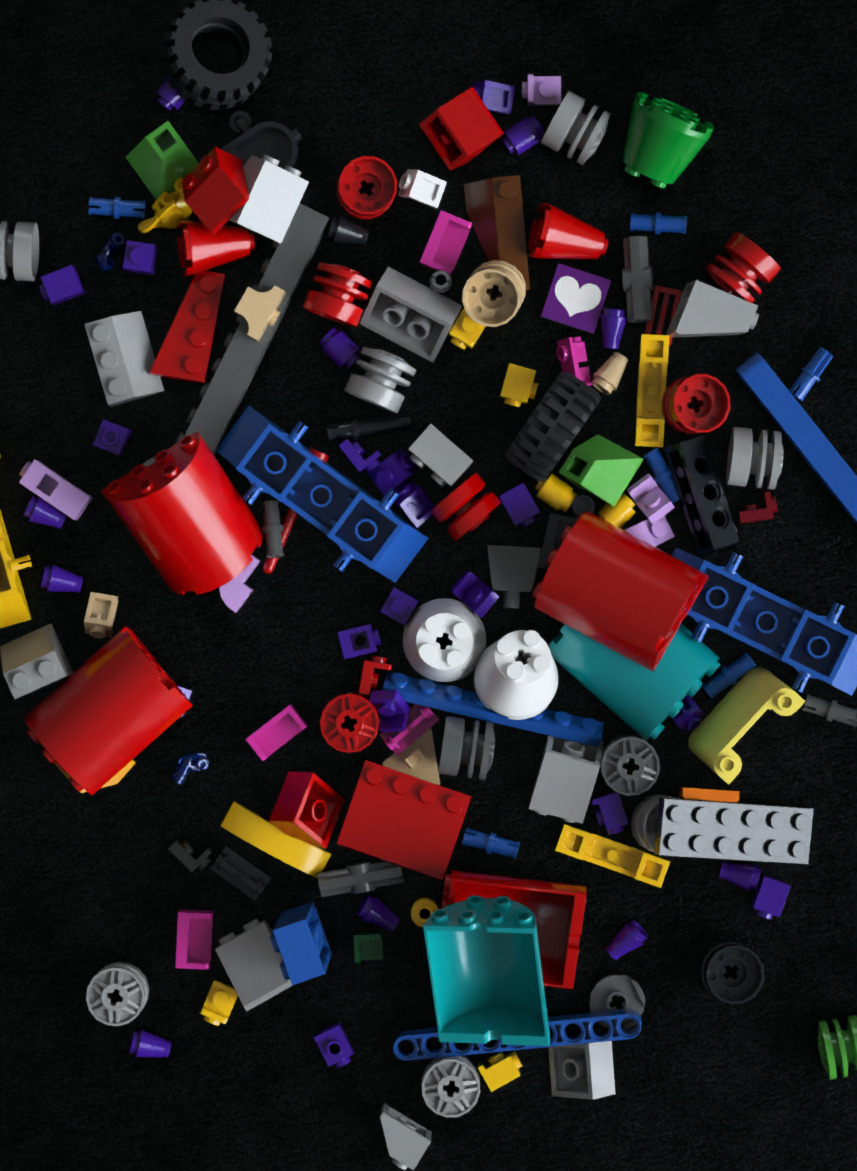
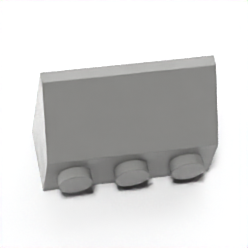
M388 267L378 282L359 324L434 362L462 305Z
M141 311L110 316L84 324L109 406H116L165 391L161 376L150 375L149 373L156 359Z

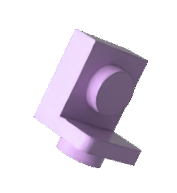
M528 74L527 82H522V99H527L528 106H560L561 76H533V74Z
M650 474L645 475L627 489L635 504L652 524L675 508Z

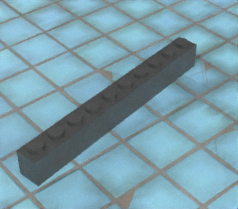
M299 203L282 243L274 241L272 247L276 248L272 259L267 257L263 263L260 272L264 275L260 283L255 282L252 286V289L257 292H267L274 285L286 292L277 308L280 311L278 319L273 326H267L259 342L247 335L249 330L247 320L240 315L237 316L236 323L239 326L235 334L229 333L223 346L227 350L223 358L218 357L212 367L211 372L215 375L210 384L205 382L199 394V398L202 401L198 409L192 408L186 421L190 425L185 434L180 433L175 444L184 436L198 431L215 456L216 449L221 444L330 222L329 217Z

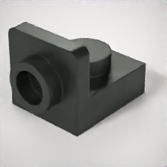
M177 839L168 848L191 872L196 868L201 872L212 860L209 857L212 853L210 848L197 859L194 856L196 850L186 840L181 843Z

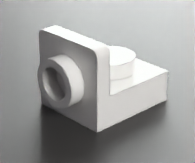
M408 169L400 179L398 195L403 198H411L432 208H438L447 182L420 170Z

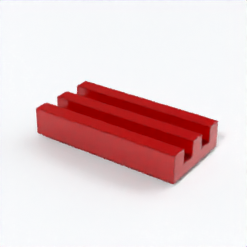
M654 286L651 300L652 321L647 322L644 334H651L659 292L664 293L656 335H662L670 295H675L669 326L680 301L682 291ZM669 337V346H671L673 337Z

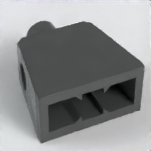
M488 545L487 551L492 590L503 591L504 608H519L520 592H532L541 548Z

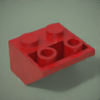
M473 87L435 110L419 124L449 170L467 164L504 134Z

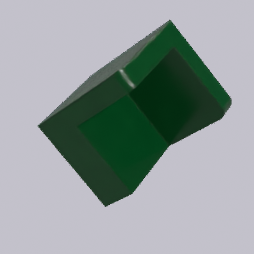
M382 930L354 932L355 963H361L363 960L384 959Z

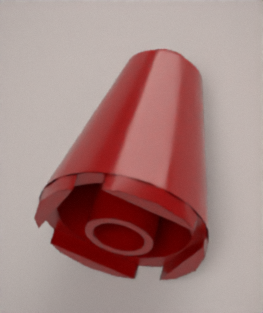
M541 203L537 210L538 213H541L540 219L538 221L533 220L528 250L532 252L528 254L529 257L598 259L600 255L606 253L608 239L605 238L604 232L551 204Z
M190 220L177 222V229H182V236L177 237V248L181 268L186 267L183 272L184 276H191L249 256L250 250L255 249L254 235L249 233L245 227L224 225L214 234L209 231L203 222Z

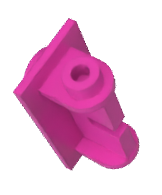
M570 337L557 341L558 347L556 352L557 358L561 362L562 372H569L588 386H592L589 366L579 368L580 362L587 361L585 342L581 341V337Z
M415 704L410 708L404 731L382 732L380 736L386 745L398 756L440 719L429 707Z

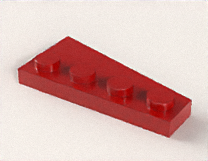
M210 271L195 274L149 372L150 375L205 384L225 274Z

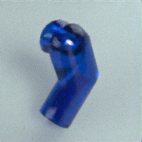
M114 233L96 255V265H99L102 271H107L114 266V261L111 257L125 242L122 234Z
M199 752L183 756L171 780L183 785L189 772L204 771L208 768V758L205 754Z

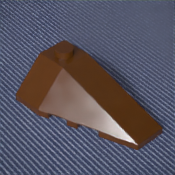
M520 175L490 178L464 184L466 213L488 261L503 260L516 266L523 274L526 290H530Z

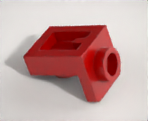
M371 655L370 660L364 659L359 694L370 695L371 689L376 690L379 674L374 673V668L391 670L392 664L387 663V658Z

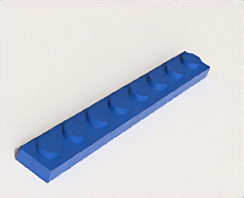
M387 671L383 690L397 689L406 702L595 747L600 746L604 722L545 709L540 714L528 719L512 720L485 707L476 692L460 689L457 686L435 683L428 679L422 680L406 676L402 673Z

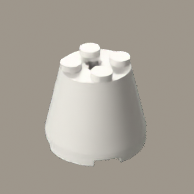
M448 598L435 599L418 607L409 617L403 632V648L409 663L419 674L430 680L451 682L467 676L476 668L478 659L486 648V632L480 617L465 603ZM443 633L449 634L448 638L453 640L452 646L447 645L445 650L440 649V643L436 642V638L442 637Z
M518 630L506 634L487 647L478 659L474 672L475 690L485 707L509 717L508 719L522 720L540 714L552 701L558 686L557 666L547 643L533 630Z

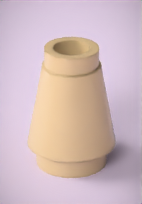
M614 352L593 374L594 379L591 384L597 390L607 395H610L612 391H616L628 359L622 354Z

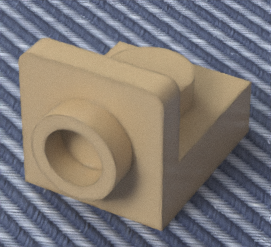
M95 592L90 593L84 619L85 633L99 639L111 638L113 636V623L118 605V596Z

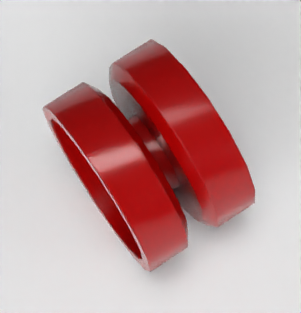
M477 472L430 511L438 522H445L453 514L457 516L448 525L446 530L455 542L466 532H472L490 517L489 513L502 503L493 492H487L477 501L475 496L485 487V482Z

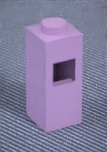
M34 459L32 463L28 461L19 473L22 477L19 481L20 484L73 520L78 521L93 499L86 492L38 460Z

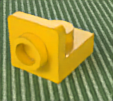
M464 308L448 332V335L452 337L450 342L463 350L466 347L472 349L486 326L473 321Z
M216 979L214 980L200 1014L205 1015V1021L218 1026L220 1022L226 1024L238 997L235 988Z

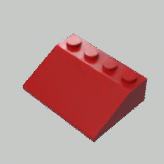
M365 760L337 845L442 881L472 796Z

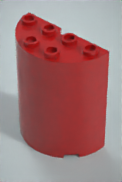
M196 431L191 435L184 436L169 449L160 451L154 458L155 462L150 466L138 465L129 474L119 480L112 481L106 488L101 490L166 585L173 592L181 595L188 591H194L197 595L215 590L234 579L252 562L251 554L255 548L261 546L263 539L261 525L200 433Z
M589 511L586 513L582 512L573 527L567 526L560 539L562 544L558 551L553 549L547 559L546 564L549 567L542 582L538 583L532 597L536 598L535 608L654 672L677 633L682 620L687 616L709 576Z
M125 626L25 715V723L30 728L27 731L28 735L37 744L41 743L44 747L42 750L44 756L51 763L55 762L62 771L67 772L71 776L69 781L79 792L85 789L89 794L93 795L193 705L171 677L161 668L158 661L137 635Z
M453 870L451 875L445 874L441 909L464 901L473 895H478L482 898L507 896L510 900L529 908L536 919L544 986L573 989L587 896L586 886Z

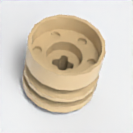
M491 260L482 263L474 270L463 288L462 303L466 313L473 321L483 326L497 327L509 322L516 315L526 296V283L523 274L516 266L503 260ZM494 285L499 286L498 290L500 293L498 296L494 295V290L492 289Z

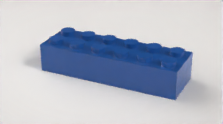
M314 901L283 911L270 939L275 953L281 952L283 960H281L280 968L284 979H290L293 986L324 975L332 952Z

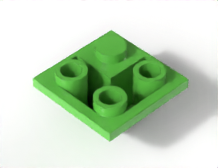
M169 121L147 135L126 156V159L156 200L164 191L169 194L176 191L174 189L175 181L180 177L184 179L199 164Z
M598 434L575 447L559 473L571 484L614 507L643 462V459Z

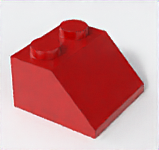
M217 147L208 155H205L200 163L181 182L186 204L209 231L214 234L250 199L242 159Z
M288 772L269 821L288 836L326 849L345 799L313 772Z

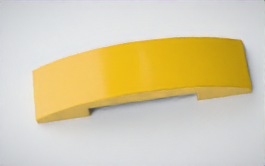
M641 334L635 446L663 447L665 419L661 410V400L666 390L670 335Z
M233 802L221 824V827L237 837L315 878H318L317 873L323 871L331 856V853L322 848L284 834L271 822L236 802Z
M566 824L563 826L555 849L557 852L597 864L659 888L662 886L670 861Z

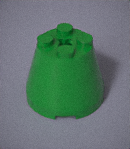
M638 92L632 104L622 160L626 165L624 171L636 177H639L640 174L651 178L650 183L657 187L665 188L667 184H673L709 140L714 126L707 121L705 124L699 122L700 118L697 117L695 112L661 97L649 100L647 99L648 94Z

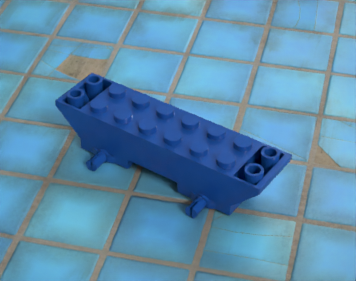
M249 405L216 449L236 470L245 475L252 484L242 498L246 501L253 492L254 494L248 501L252 505L261 491L272 495L339 545L343 552L333 565L337 568L342 560H345L339 567L340 571L343 572L351 559L363 562L369 568L374 569L396 583L428 540L426 535L390 509L399 494L395 492L390 500H388L394 492L393 489L389 488L381 501L375 499L299 442V439L308 429L304 425L299 433H297L303 424L301 421H298L291 433L288 434Z
M675 548L672 554L673 557L709 576L687 614L698 623L690 637L691 639L702 643L701 641L707 629H716L794 667L799 674L792 688L796 690L798 688V691L802 693L809 678H815L851 696L853 695L857 687V635L843 628L837 622L845 606L833 602L827 616H818L741 578L736 570L743 556H737V553L732 552L726 567L716 566Z

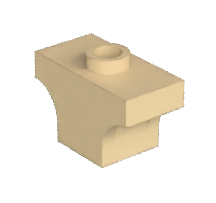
M275 285L267 292H257L247 287L234 311L247 320L249 325L247 335L250 338L259 342L267 326L275 324L280 315V311L277 308L286 294L284 290Z

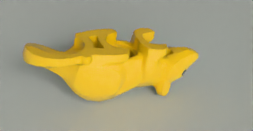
M181 177L174 183L176 191H173L171 194L164 191L152 206V209L155 211L154 217L144 220L138 225L141 233H147L153 228L175 229L177 228L178 221L189 219L192 210L184 200L181 183L183 179Z

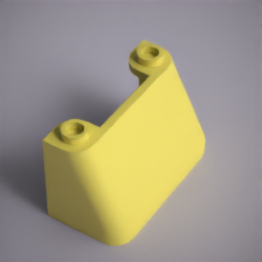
M754 667L738 681L702 720L701 724L691 732L688 738V746L703 763L729 785L739 774L742 767L740 757L731 749L767 709H772L781 716H789L795 713L805 700L767 669Z

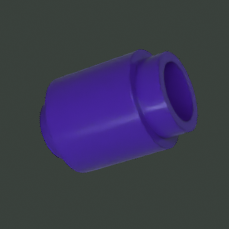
M170 75L156 92L160 96L157 101L169 111L173 107L178 110L185 102L179 96L181 91L178 88L173 90L169 85Z
M534 116L529 119L525 117L503 132L505 138L502 139V142L510 154L515 151L519 156L540 142V138L545 133Z
M333 328L319 342L323 347L322 351L340 369L345 366L350 369L360 359L358 355L360 348L342 330L338 331L336 328Z

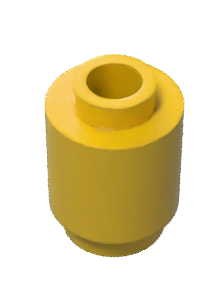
M551 474L549 478L547 477L545 481H539L535 487L539 491L536 497L558 511L560 509L564 513L578 495L572 491L574 488L554 474Z
M623 493L614 507L606 503L598 512V517L622 528L636 513L632 509L636 504Z
M421 897L413 903L411 917L416 925L423 927L428 919L420 916L419 913L422 909H428L430 913L439 909L438 904L432 898Z

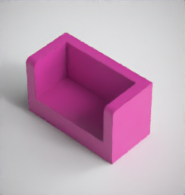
M441 210L420 260V265L436 272L445 271L452 276L471 230L472 223Z
M290 704L246 738V741L260 759L264 761L304 730L308 724L295 707Z
M179 910L175 968L210 969L214 911Z

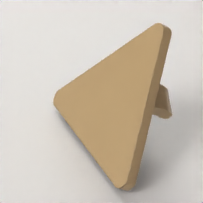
M428 729L400 755L392 754L383 762V766L440 785L432 729Z

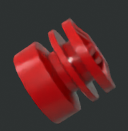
M362 156L352 160L344 167L337 182L336 196L340 206L348 215L357 219L371 220L381 216L389 209L397 193V179L393 169L385 161L375 156ZM361 184L372 186L371 196H368L366 193L360 194Z
M735 232L724 245L731 258L728 260L720 255H716L714 260L722 269L710 263L705 270L722 291L753 303L755 300L747 290L760 295L762 291L755 280L758 278L765 283H770L781 268L758 245L744 235Z
M319 262L316 270L326 274L327 278L314 275L313 281L321 285L323 289L322 292L309 290L303 308L324 318L357 328L363 309L353 304L354 299L367 300L368 295L359 291L358 287L371 290L373 282L350 268L338 264Z
M695 374L679 378L666 388L661 400V410L666 423L673 430L682 434L707 433L719 428L727 419L730 411V396L725 385L717 378L708 374ZM695 401L696 407L689 409L688 403Z
M353 692L340 694L332 699L322 711L320 720L322 735L327 743L338 751L346 753L361 751L372 743L378 733L379 713L370 702V699L362 694ZM349 715L351 719L356 718L357 723L354 725V730L350 731L349 727L344 728L342 726V723L346 721L345 716Z

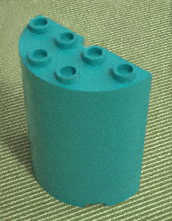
M680 624L677 633L654 672L567 625L561 628V633L548 646L553 659L645 741L649 737L655 739L665 728L662 725L668 716L673 719L684 707V704L681 702L684 697L689 695L692 698L702 687L700 680L705 674L711 677L721 665L718 662L720 657L703 642L700 643L691 639L690 637L693 633L682 624Z
M478 895L470 896L464 901L433 911L424 923L423 928L439 1042L486 1044L488 1041L496 1039L502 1041L503 1045L549 1046L550 1031L537 926L532 911L523 904L510 900L507 896L482 898Z

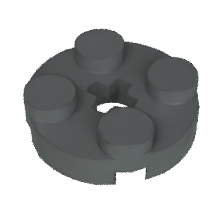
M610 974L601 978L590 991L589 1006L591 1013L633 1009L641 1016L645 1007V996L640 985L626 974ZM617 995L618 997L623 996L625 998L621 1009H617L616 1006L610 1007L609 1003L612 1002V996ZM625 1018L621 1022L624 1029H629L636 1024V1021L632 1018ZM597 1021L600 1025L605 1026L609 1029V1026L606 1022Z

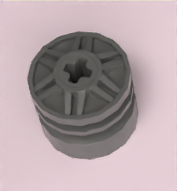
M446 716L438 774L457 776L460 765L463 764L466 765L467 778H472L473 767L477 766L480 767L478 779L486 780L487 772L492 766L495 748L494 722L487 721L485 733H478L480 720H475L472 730L469 732L465 731L464 718Z
M620 735L610 740L603 748L600 772L606 784L615 792L626 796L639 795L649 790L656 782L660 772L659 757L655 749L643 738L635 735ZM629 758H633V762L638 765L637 769L631 770V773H627V769L622 767L623 763H628Z

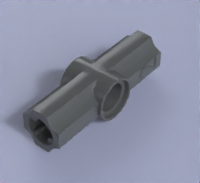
M631 236L623 238L625 268L622 270V280L627 299L628 322L646 323L652 321L653 316L651 301L653 273L652 267L649 266L648 237Z
M370 861L347 865L346 868L317 873L321 897L351 892V894L375 890V887L404 882L402 867L386 861L375 863Z

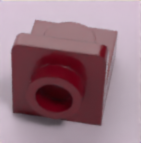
M770 491L762 492L764 508L760 509L759 504L743 506V511L737 513L738 524L773 519V513L778 512L776 497L771 496Z

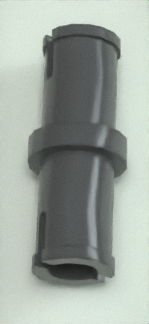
M437 271L432 274L430 286L433 291L445 293L451 288L452 279L447 272ZM438 279H444L446 283L444 285H438L436 281Z
M279 501L261 502L264 526L261 529L262 533L265 534L266 558L283 557L281 532H284L283 525H280Z
M807 694L802 711L826 717V721L829 722L835 720L855 728L857 727L856 709L837 704L838 701L833 699L830 702Z

